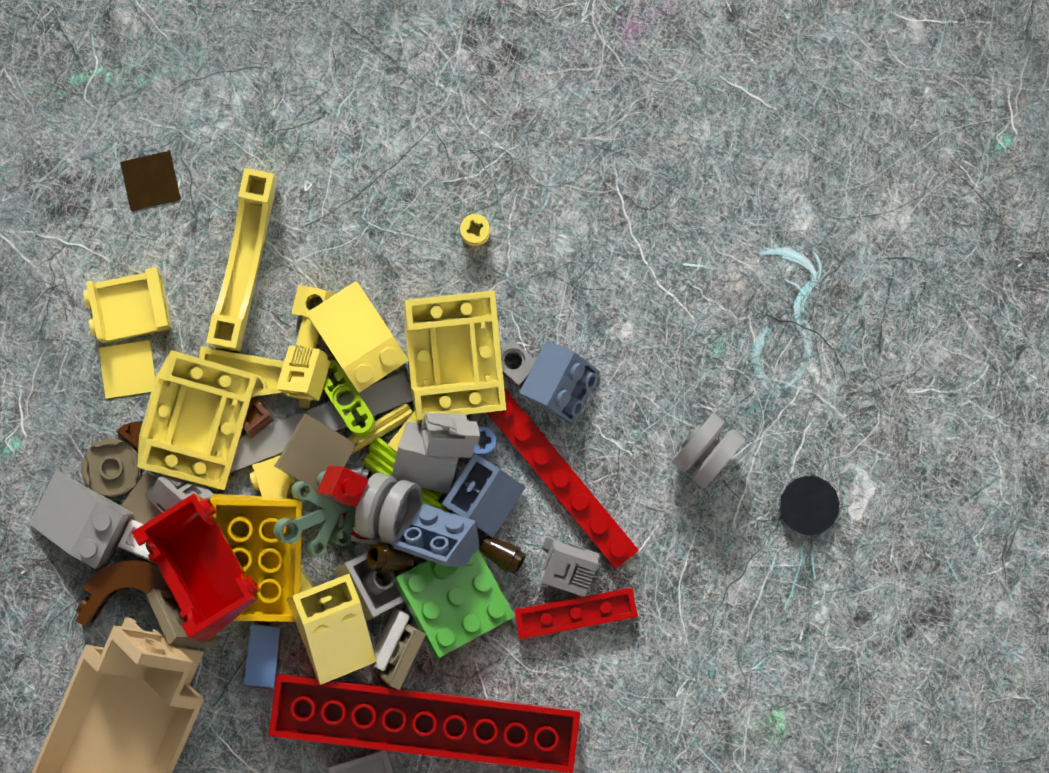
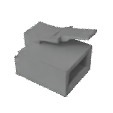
M424 413L421 436L426 456L472 458L474 447L478 445L480 439L477 422L469 421L466 414Z
M164 475L159 477L155 485L149 488L145 497L163 513L193 493L199 495L202 499L207 497L209 500L213 493L202 484Z
M546 536L542 547L548 549L549 552L540 572L541 583L585 597L599 565V553L584 549L571 542L566 545Z

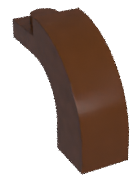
M137 560L114 563L98 571L82 587L92 596L90 598L85 597L76 610L79 615L75 621L84 627H91L109 599L115 593L126 588L139 589L146 594L152 589L171 590L155 563Z

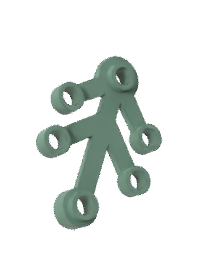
M325 471L320 472L317 477L318 486L322 481ZM298 481L292 487L293 497L303 501L307 500L321 509L294 520L289 518L280 519L273 528L275 538L280 542L293 544L300 538L302 530L323 522L316 538H311L306 543L305 548L309 555L314 557L323 556L327 549L326 544L329 537L335 545H348L351 541V532L355 526L356 507L340 505L316 493L317 491L312 488L311 484ZM304 486L305 491L304 494L301 496L300 489ZM347 512L342 526L334 528L340 514ZM286 526V532L283 534V529ZM342 532L343 538L339 541V535ZM318 543V550L314 552V546Z

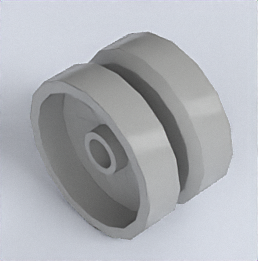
M712 412L701 426L698 425L681 445L683 448L671 461L682 472L689 470L697 460L701 462L692 474V480L702 489H705L746 439L735 429L729 430L720 441L716 439L724 428L725 421L715 412Z
M378 472L373 474L369 478L356 507L355 529L357 534L371 540L381 539L383 543L393 546L394 541L422 506L423 493L421 486L407 480L397 482V479L384 473Z

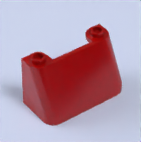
M193 493L131 533L139 546L145 544L146 549L150 553L148 555L149 559L157 564L182 610L179 613L181 618L187 620L181 625L188 638L204 643L218 634L258 600L256 593L260 589L253 577H247L214 518L213 515L216 513V509L207 497L202 499L199 495Z

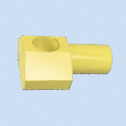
M298 285L291 313L302 317L296 346L316 349L320 334L306 314L310 311V301L315 297H321L324 302L336 293Z

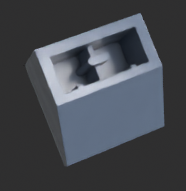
M546 340L519 393L532 403L573 424L576 417L582 412L584 402L590 390L595 387L600 371L577 353Z
M474 453L442 505L459 516L476 521L477 528L494 538L526 487Z
M424 503L393 543V548L444 566H465L479 547L476 521Z

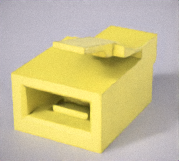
M289 346L276 389L287 397L299 398V408L310 409L311 400L319 401L331 363L327 360L329 355L320 349Z

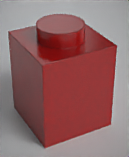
M328 465L316 493L340 505L357 507L369 479L346 467Z

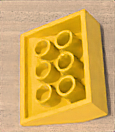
M213 494L210 498L216 509V513L213 516L247 577L252 576L260 589L256 593L258 600L233 621L295 622L287 598L300 593L302 531L300 538L295 543L287 544L275 538L273 528L275 523L282 518L294 520L302 517L303 500ZM286 526L283 529V534L286 532Z

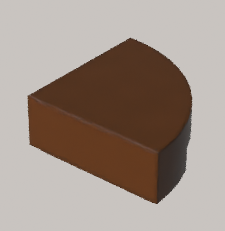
M255 396L250 400L243 424L250 438H253L274 421L272 415Z
M143 421L125 424L116 431L137 450Z

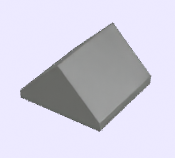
M407 421L398 446L392 476L397 481L407 480L417 483L422 488L449 494L459 457L426 456L421 436L422 425Z

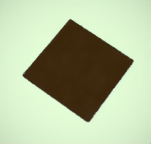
M170 151L120 162L131 211L181 199Z

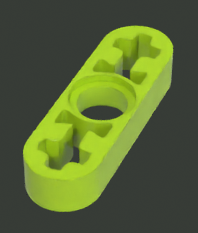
M329 360L331 363L328 370L334 373L340 385L334 387L331 380L326 378L323 386L324 391L351 433L357 437L369 436L375 429V419L340 364ZM343 392H351L354 395L352 403L347 406L338 404V397ZM357 410L363 420L366 419L365 427L355 426L357 421L352 412Z

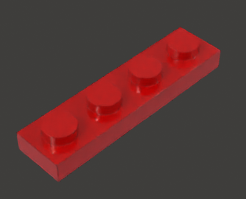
M632 587L514 609L519 639L638 617Z

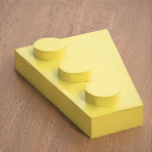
M205 346L201 347L199 354L201 359L256 374L257 379L251 397L281 393L276 387L284 361Z

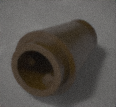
M490 536L486 537L480 547V552L506 574L511 572L515 575L526 558V553L521 551V547Z
M380 542L369 548L367 563L369 568L374 569L378 573L410 570L414 565V555Z

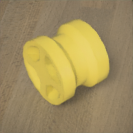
M471 214L463 219L460 226L463 241L472 247L485 244L490 236L489 222L486 218L479 214Z

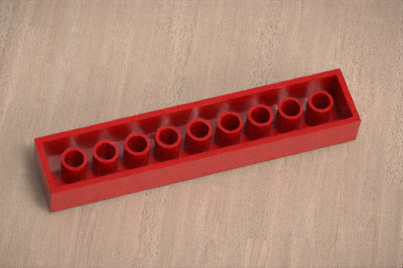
M280 673L276 674L268 736L573 773L580 710L405 688L398 690L389 686L331 680L320 685L315 677Z

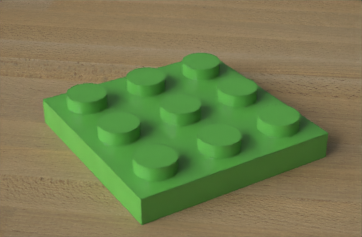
M479 549L475 551L465 566H444L428 560L393 579L417 626L426 634L424 639L436 660L515 617Z

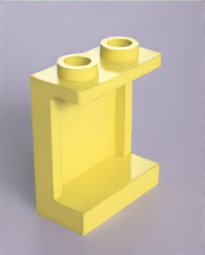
M157 267L145 269V273L98 283L93 281L86 282L88 290L83 292L87 308H91L93 319H89V327L92 336L97 337L98 341L107 343L173 329L162 272Z

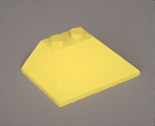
M495 291L404 300V329L407 358L409 359L410 388L416 420H423L424 413L468 415L506 410Z
M171 350L155 378L139 434L137 467L225 490L257 375Z

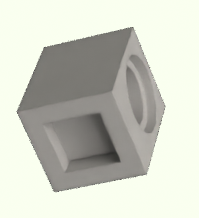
M513 339L508 344L503 341L500 344L503 375L519 388L527 379L536 360ZM512 354L518 355L522 360L521 366L514 370L509 369L505 365V359Z

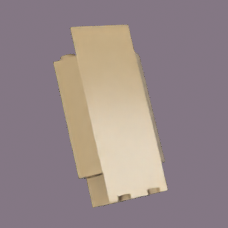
M125 617L122 626H113L104 648L91 645L85 646L31 773H172L204 701L190 686L204 652L193 647L185 648L168 645L163 633L154 629L151 632L143 631L136 624L137 621Z

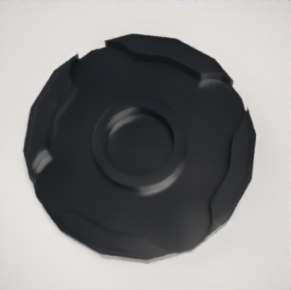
M803 476L794 479L785 487L780 496L779 511L782 520L790 529L801 535H816L825 532L834 524L839 514L840 501L836 490L828 481L817 476Z

